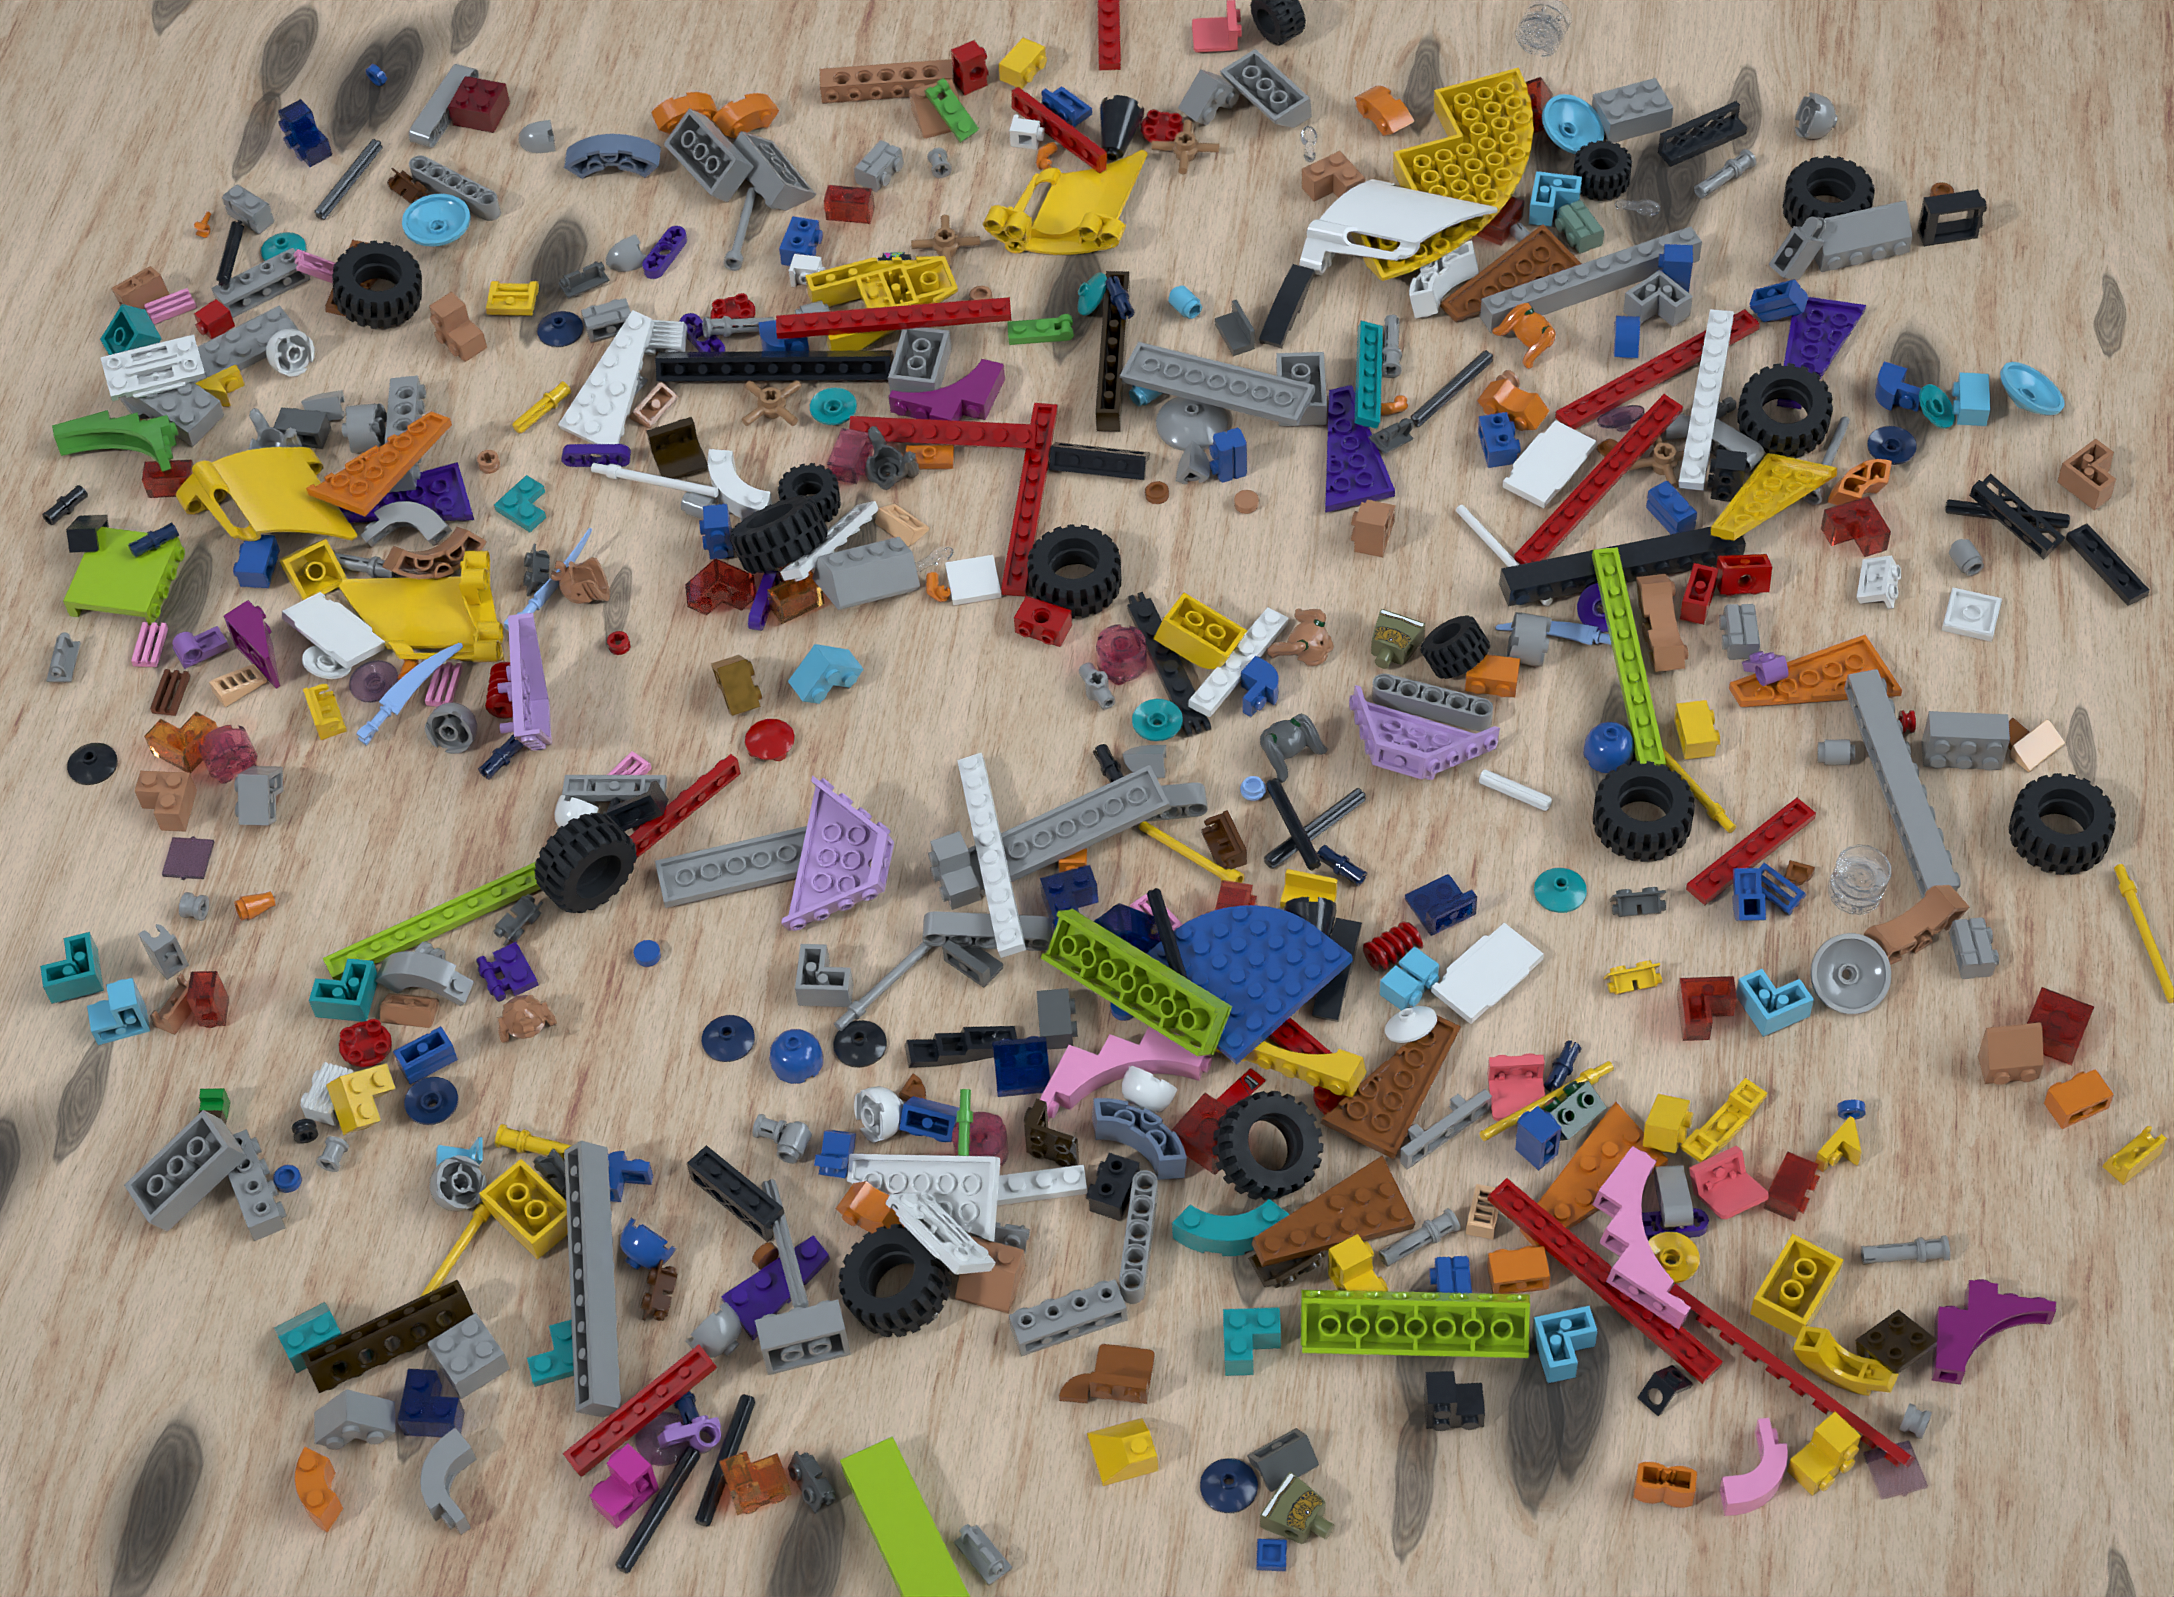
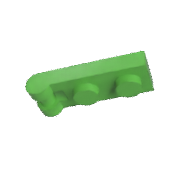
M944 78L937 81V85L933 88L929 87L924 90L927 98L960 143L979 130V127L955 96ZM943 92L946 98L940 101L937 95Z
M1063 314L1059 318L1007 321L1009 345L1068 341L1074 337L1073 328L1071 327L1073 319L1069 314Z

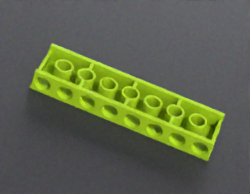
M1070 909L1057 912L1056 916L1059 917L1048 950L1046 953H1042L1041 959L1194 1055H1214L1231 1012V1005L1076 910Z
M1301 1290L1302 1353L1529 1358L1530 1294Z
M893 1436L841 1459L840 1463L845 1479L901 1597H970Z

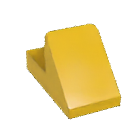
M236 364L195 383L220 400L221 406L231 407L227 394L245 386Z
M1850 1116L1817 1152L1814 1166L1820 1171L1824 1172L1829 1165L1835 1166L1842 1156L1854 1165H1859L1861 1147L1853 1117Z

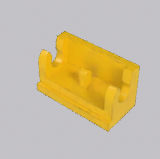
M328 684L303 688L320 740L347 732L333 691L319 694L321 691L329 689Z
M2151 1126L2145 1127L2142 1133L2116 1154L2110 1156L2102 1166L2122 1185L2126 1184L2163 1151L2167 1138L2160 1134L2154 1139L2150 1134V1131H2152Z

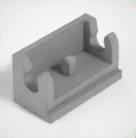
M157 924L156 928L160 932L158 937H151L150 933L145 930L138 935L151 962L168 980L189 966L176 936L174 934L170 935L162 925Z

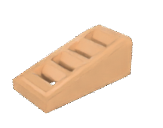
M255 664L215 678L209 682V685L214 695L224 707H227L268 681ZM254 674L256 678L252 680L249 676Z
M1476 1184L1466 1226L1467 1235L1494 1239L1499 1210L1495 1206L1481 1205L1478 1202L1490 1203L1487 1200L1488 1197L1480 1196V1193L1489 1195L1495 1187ZM1481 1210L1491 1212L1492 1215L1478 1213L1476 1211ZM1475 1218L1489 1220L1490 1223L1475 1221Z

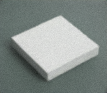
M993 555L945 563L953 606L1002 598Z
M1952 587L1941 631L1992 642L2002 598Z

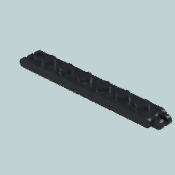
M1143 592L1137 593L1139 601H1136L1134 595L1128 596L1130 603L1127 605L1128 612L1169 700L1177 705L1182 713V728L1186 736H1192L1190 727L1194 728L1196 734L1202 733L1200 724H1203L1206 731L1211 730L1208 717L1188 707L1189 699L1194 695L1195 690L1178 654L1154 640L1162 620L1152 599H1146Z

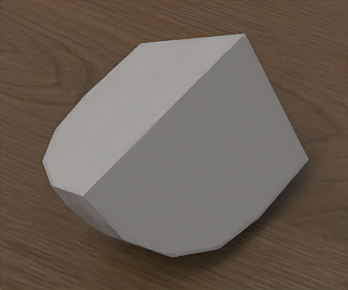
M538 121L525 126L519 133L520 146L531 153L555 152L551 121Z
M636 234L621 240L609 250L606 257L607 266L619 272H629L643 267L642 263L646 258V254L643 255L639 247L641 243Z
M343 390L317 394L301 401L305 410L326 412L329 421L343 419L345 412L342 411L341 402H344Z
M1191 441L1178 464L1176 481L1183 484H1188V481L1199 480V483H1202L1209 478V459L1204 450L1194 441Z
M1166 745L1138 746L1123 753L1124 762L1132 772L1151 765L1157 778H1165L1164 758H1166Z

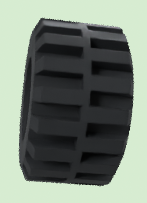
M1251 0L1250 7L1254 23L1263 37L1276 46L1282 45L1302 33L1305 29V14L1298 0Z
M1597 140L1596 143L1589 142L1587 146L1583 145L1580 147V150L1576 153L1573 176L1582 177L1580 194L1583 196L1587 195L1592 200L1596 198L1598 201H1603V199L1612 200L1613 197L1618 198L1621 196V193H1625L1630 184L1632 168L1631 155L1627 153V149L1625 147L1621 148L1620 144H1613L1612 141L1608 140L1607 142Z
M804 463L799 464L800 467L798 468L795 466L790 468V472H785L783 478L779 481V500H786L789 497H797L798 495L816 494L810 497L815 501L824 522L833 520L832 516H836L838 509L841 507V498L837 477L832 473V470L829 468L825 469V466L821 464L815 466V463H810L809 465Z
M1465 615L1450 619L1436 627L1424 639L1420 651L1438 678L1450 679L1460 676L1478 665L1488 654L1490 642L1475 618Z

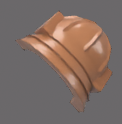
M592 557L579 564L570 561L567 568L562 561L556 560L555 568L561 571L555 572L552 570L551 579L559 581L562 594L570 602L581 604L590 603L594 600L609 601L610 590L608 581L597 558Z
M516 995V997L503 1005L502 1016L497 1017L499 1022L498 1032L502 1043L509 1041V1033L514 1037L522 1039L532 1038L542 1030L545 1021L550 1026L557 1024L556 1018L551 1010L548 1009L546 1001L540 1002L533 995Z

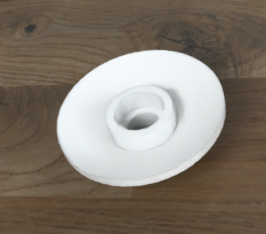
M317 646L306 649L302 656L304 667L310 673L321 678H342L348 675L352 667L344 668Z
M1426 1006L1406 1008L1395 1014L1387 1022L1385 1034L1389 1040L1396 1043L1418 1040L1434 1028L1437 1022L1436 1013L1433 1009Z

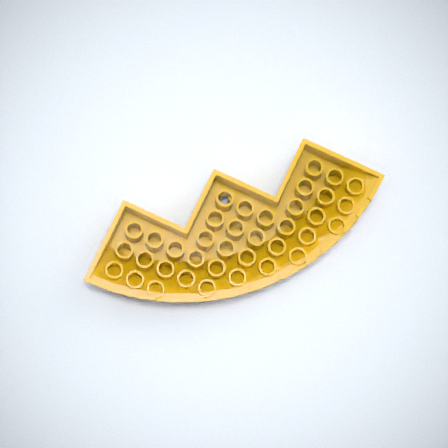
M1519 67L1434 90V111L1448 137L1393 152V172L1402 188L1494 206L1498 209L1497 213L1474 217L1445 228L1422 241L1418 251L1406 259L1392 261L1362 257L1366 266L1381 281L1412 272L1460 247L1480 232L1500 212L1514 193L1524 174L1531 153L1534 129L1531 99ZM1351 232L1357 245L1390 252L1395 251L1400 245V242Z

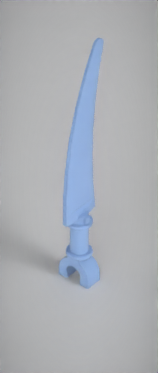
M592 528L587 530L578 545L564 561L566 568L569 567L570 561L575 562L592 532ZM550 578L534 594V598L528 600L529 604L523 611L517 614L534 613L536 610H539L557 589L559 581ZM508 619L504 622V627L509 630Z
M1551 621L1549 633L1547 632V635L1562 637L1591 646L1593 642L1611 645L1609 634L1601 633V630L1597 632L1598 627ZM1512 623L1496 625V630L1512 631Z
M457 643L429 657L403 676L379 701L383 705L380 706V711L371 721H367V724L356 733L359 736L358 740L367 746L374 737L375 732L379 731L378 727L388 716L391 717V712L398 715L418 687L439 666L463 648L462 643Z

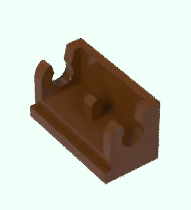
M1228 810L1207 818L1204 821L1207 827L1201 829V833L1215 863L1226 870L1246 865L1247 849Z

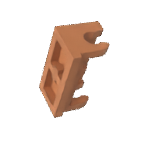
M151 266L111 288L120 306L124 304L145 309L144 304L170 295L161 274Z
M181 973L177 977L179 985L159 1013L154 1010L150 1015L154 1027L176 1035L204 995L197 978L191 976L186 981Z

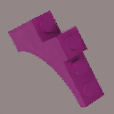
M981 359L979 364L967 376L956 383L927 392H900L892 390L889 395L890 412L915 419L961 421L963 415L971 418L986 420L1005 381L1004 364Z
M1984 1279L1969 1280L1965 1291L1964 1310L1956 1306L1938 1307L1934 1321V1337L1936 1338L1937 1345L1933 1348L1932 1381L1961 1385L1968 1360L1983 1342L1993 1335L2015 1326L2027 1324L2051 1325L2056 1313V1301H2049L2043 1297H2019L2013 1293L1998 1294V1283H1990Z

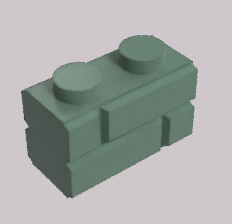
M1581 200L1562 206L1557 210L1556 228L1559 232L1563 231L1566 235L1570 247L1574 246L1578 253L1581 254L1589 251L1590 248L1594 249L1602 246L1604 229Z

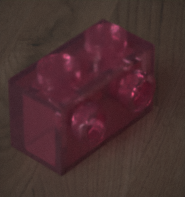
M846 428L841 429L827 462L828 468L836 475L838 481L857 484L860 475H864L867 458L872 456L873 446L868 433Z

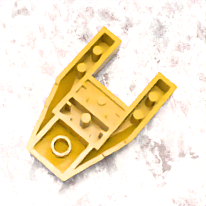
M945 256L916 257V260H902L901 257H892V260L887 261L868 258L805 275L811 303L822 301L823 305L827 304L828 307L862 298L865 308L941 303L958 292L957 284ZM896 330L826 335V343L829 351H860Z

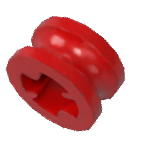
M615 631L607 638V645L612 654L623 655L630 650L631 644L627 633ZM621 641L622 644L616 645V642Z
M1900 710L1898 720L1901 721L1903 733L1906 730L1914 733L1916 730L1914 710H1909L1908 713Z

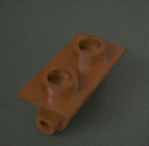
M394 168L391 169L396 174L394 177L389 178L387 182L389 189L402 196L410 204L422 197L428 196L425 193L428 189L418 181L415 184L412 183L413 178L402 170L399 173Z
M662 1259L657 1268L651 1267L646 1283L650 1284L648 1293L645 1292L641 1301L640 1308L644 1309L642 1320H645L651 1314L654 1315L653 1318L655 1320L663 1321L669 1314L672 1297L662 1293H673L678 1274L676 1273V1268L672 1266L662 1268L664 1261Z

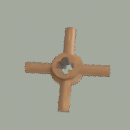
M1189 119L1184 121L1183 132L1178 133L1173 142L1152 141L1151 147L1152 150L1173 151L1179 160L1178 172L1180 174L1187 173L1188 162L1196 157L1197 152L1219 153L1220 149L1219 143H1198L1195 135L1192 133L1193 122Z
M948 215L941 216V228L935 232L933 239L911 240L912 249L933 248L938 256H945L950 269L951 257L956 254L958 247L980 245V236L958 237L954 230L950 228V217Z
M795 380L781 391L774 387L762 390L753 381L746 383L745 388L759 399L757 401L758 407L742 418L745 426L750 425L763 415L769 419L782 417L791 426H795L798 423V418L785 408V399L802 388L799 381Z
M1659 436L1653 443L1654 450L1650 453L1649 457L1638 459L1629 470L1652 466V470L1656 474L1665 475L1666 480L1677 489L1679 483L1673 469L1677 466L1678 461H1683L1685 450L1676 452L1674 446L1663 443Z

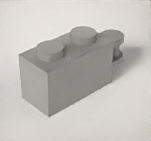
M1809 217L1802 227L1794 226L1768 265L1785 279L1799 280L1825 242L1820 236L1826 228V220L1824 218Z

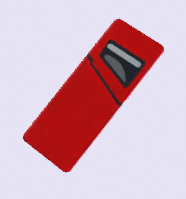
M1250 1068L1220 1095L1216 1102L1227 1110L1231 1105L1254 1093L1266 1080Z

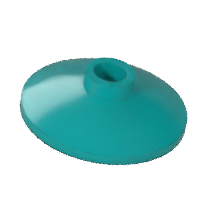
M283 232L271 236L263 243L261 255L263 260L267 261L291 248L295 251L299 249L306 252L307 247L305 240L300 235L292 232Z
M1096 273L1087 283L1084 282L1078 290L1080 295L1078 300L1079 314L1083 316L1089 315L1099 305L1106 290L1105 281L1107 276L1104 273Z
M1927 384L1923 386L1919 392V401L1925 417L1939 428L1946 429L1952 426L1955 415H1953V406L1947 395L1935 385Z
M842 388L824 389L818 392L810 402L812 417L825 425L842 424L848 421L850 416H854L857 410V402L854 395Z
M1165 699L1147 700L1141 703L1132 715V725L1135 732L1142 738L1150 741H1164L1172 738L1179 732L1183 723L1182 713L1178 706Z
M1551 868L1544 871L1538 876L1534 885V895L1538 903L1545 909L1556 913H1567L1576 910L1583 904L1587 894V887L1583 878L1575 871L1567 868Z

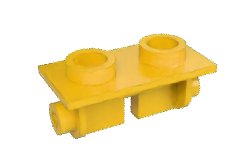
M1651 960L1636 963V968L1626 969L1625 965L1610 968V973L1603 977L1604 980H1611V982L1607 983L1609 993H1614L1615 995L1634 991L1632 981L1635 980L1638 990L1657 987L1658 984L1662 983L1661 974L1655 972L1660 963L1652 964Z

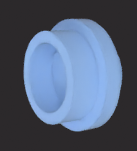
M1250 776L1242 782L1240 792L1245 799L1256 801L1265 795L1266 785L1259 777Z

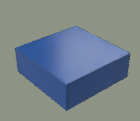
M1257 1539L1256 1569L1261 1571H1286L1287 1540Z

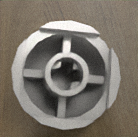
M1810 92L1808 93L1810 96H1804L1798 106L1795 120H1799V128L1795 127V131L1800 138L1816 140L1826 136L1835 127L1837 115L1833 103L1827 97Z
M456 702L444 703L436 707L428 717L425 724V732L427 738L435 747L447 748L445 752L450 754L466 751L474 741L477 733V722L474 714L466 706Z
M456 1155L445 1159L433 1170L430 1177L432 1198L440 1207L447 1211L460 1212L470 1209L481 1201L479 1193L486 1188L485 1174L482 1175L478 1169L480 1167L479 1164L467 1156Z
M726 1302L719 1306L722 1310L717 1314L712 1312L691 1333L692 1337L686 1340V1343L692 1349L699 1344L710 1358H716L722 1353L728 1356L739 1345L736 1340L741 1333V1323L738 1315Z

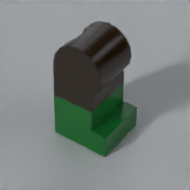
M200 1089L199 1113L205 1110L222 1119L226 1125L231 1102L225 1089Z

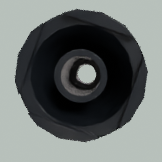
M1114 95L1113 99L1107 100L1108 97H1105L1100 105L1101 148L1107 152V159L1111 161H1116L1124 156L1144 117L1143 106L1141 109L1138 106L1137 100L1122 95Z
M1300 897L1285 903L1284 911L1305 919L1329 938L1331 937L1337 913L1336 903L1332 900L1318 897V902H1309V897Z

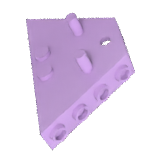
M533 613L508 616L510 666H506L508 681L511 682L498 683L499 693L508 692L509 701H512L513 722L500 723L501 734L514 732V737L527 748H531V751L544 750L546 745L552 744L550 704Z
M1357 685L1354 688V695H1350L1349 707L1350 710L1354 711L1355 724L1359 725L1360 739L1365 742V753L1370 756L1372 765L1421 780L1424 778L1433 780L1436 773L1496 749L1500 728L1496 726L1476 734L1367 702L1361 687Z
M813 775L811 781L815 785V791L789 915L783 917L781 922L788 931L803 929L807 923L815 920H825L831 913L839 910H849L855 903L863 900H873L879 893L884 892L894 847V841L888 835L891 831L881 822L874 824L870 821L872 816L861 807L856 810L851 806L853 801L842 792L838 796L832 791L835 788L824 778L819 781Z

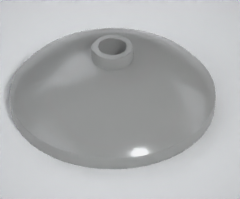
M1175 397L1165 403L1159 410L1156 419V428L1160 438L1169 446L1185 451L1191 441H1194L1203 450L1208 449L1210 445H1213L1214 434L1223 431L1226 433L1228 426L1227 414L1224 408L1182 397Z
M1840 934L1828 939L1816 951L1810 969L1811 983L1819 999L1832 1010L1844 1014L1863 1013L1877 1006L1887 994L1891 983V966L1886 953L1874 940L1861 934ZM1843 970H1847L1850 974L1847 980L1842 977Z

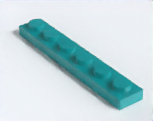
M1361 320L1357 330L1354 423L1378 429L1381 419L1383 326Z

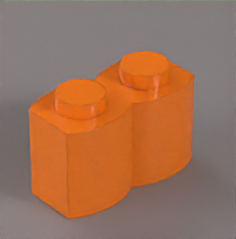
M1656 1462L1639 1463L1635 1477L1634 1498L1650 1504L1664 1502L1678 1508L1690 1507L1693 1505L1696 1492L1697 1471L1685 1466L1667 1468Z

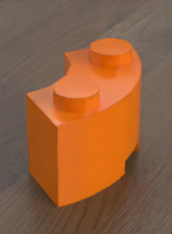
M1378 85L1354 97L1357 102L1356 107L1363 118L1373 121L1383 136L1395 133L1413 123L1414 120L1404 103L1400 99L1395 100L1390 95L1391 90Z
M687 92L686 96L676 99L671 97L663 101L651 114L658 130L671 134L689 108L707 116L710 121H712L718 110L711 95L702 92Z
M752 93L744 95V99L735 103L733 101L727 103L715 114L712 120L725 136L736 139L741 131L748 133L756 128H768L780 110L767 94Z
M1508 379L1490 382L1477 400L1487 415L1507 412L1509 421H1513L1515 428L1519 431L1536 430L1550 412L1537 393L1520 390Z
M1872 459L1853 467L1833 487L1828 503L1851 509L1862 498L1863 494L1878 493L1888 484L1892 461Z
M867 1181L853 1183L836 1207V1210L842 1214V1219L851 1226L857 1225L871 1233L877 1232L876 1228L882 1226L890 1228L892 1224H901L905 1227L899 1221L900 1218L896 1215V1212L885 1204L890 1195L876 1189Z
M304 1447L295 1469L297 1494L311 1520L319 1528L328 1532L343 1510L337 1495L331 1490L336 1472L329 1458Z

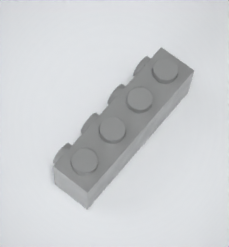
M291 248L232 277L228 285H216L211 289L215 299L228 308L232 318L310 280L308 274L297 271L296 267L298 265L295 264L296 258L293 255L296 251Z
M246 1129L233 1134L247 1157L228 1176L248 1229L254 1241L285 1229L282 1218L287 1215L281 1201L276 1203L274 1196L279 1194L273 1180L267 1181L265 1176L270 1171L265 1159L259 1160L257 1155L262 1152L256 1137L251 1139Z
M1115 1279L1100 1281L1093 1287L1084 1290L1071 1291L1067 1296L1058 1299H1047L1040 1305L1031 1308H1020L1009 1315L1010 1328L1021 1356L1128 1321L1127 1307Z

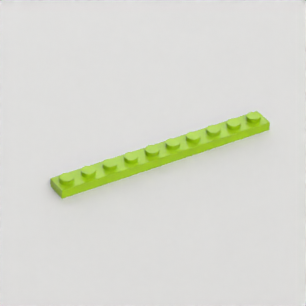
M1618 547L1593 549L1592 559L1630 732L1634 740L1636 759L1640 761V764H1646V761H1651L1657 766L1661 764L1666 765Z
M535 862L324 957L323 961L332 979H342L348 958L370 960L377 964L391 954L406 951L424 941H428L516 901L522 896L540 890L541 888L537 885L535 879Z

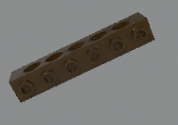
M457 1279L303 1352L301 1355L320 1394L326 1390L334 1389L338 1384L351 1378L359 1377L365 1371L378 1365H384L403 1353L413 1351L416 1347L433 1340L474 1313Z

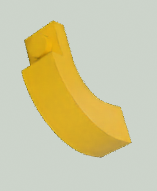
M1802 1326L1793 1347V1351L1799 1360L1814 1374L1837 1387L1856 1394L1869 1396L1871 1390L1891 1393L1898 1374L1890 1372L1877 1360L1863 1358L1844 1349L1836 1342L1829 1329Z

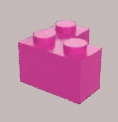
M626 1444L622 1449H617L610 1456L607 1462L610 1476L605 1481L597 1483L589 1495L593 1507L616 1529L659 1490L652 1465L629 1444Z

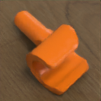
M206 212L201 222H195L194 227L198 230L196 232L197 236L206 238L210 234V226L207 225L211 217L210 212Z

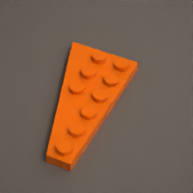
M432 411L409 424L407 426L408 430L398 436L393 434L387 438V443L380 447L375 445L345 464V469L334 475L331 472L324 477V482L317 486L312 484L307 487L308 495L366 516L452 426L450 418Z
M1866 634L1787 662L1788 677L1777 682L1762 686L1757 680L1756 674H1752L1732 681L1729 684V690L1740 707L1848 700L1844 690L1848 674L1878 669L1880 677L1886 681L1887 696L1894 697L1901 696L1902 694L1901 687Z
M1615 1101L1537 1204L1570 1230L1600 1210L1593 1205L1597 1193L1632 1146L1647 1153L1656 1161L1654 1167L1667 1166L1668 1159L1658 1149L1643 1146L1644 1132ZM1654 1167L1650 1176L1654 1174ZM1520 1229V1232L1531 1243L1532 1246L1541 1247L1536 1241H1534L1529 1235H1527L1522 1229Z

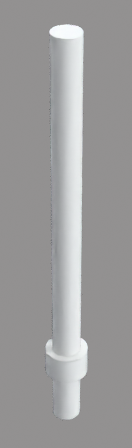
M593 463L591 466L592 472L604 474L608 478L616 480L624 478L712 497H718L719 488L622 469L620 465Z
M1459 505L1456 508V512L1508 567L1519 565L1464 505ZM1550 598L1540 601L1544 606H1549L1553 600Z

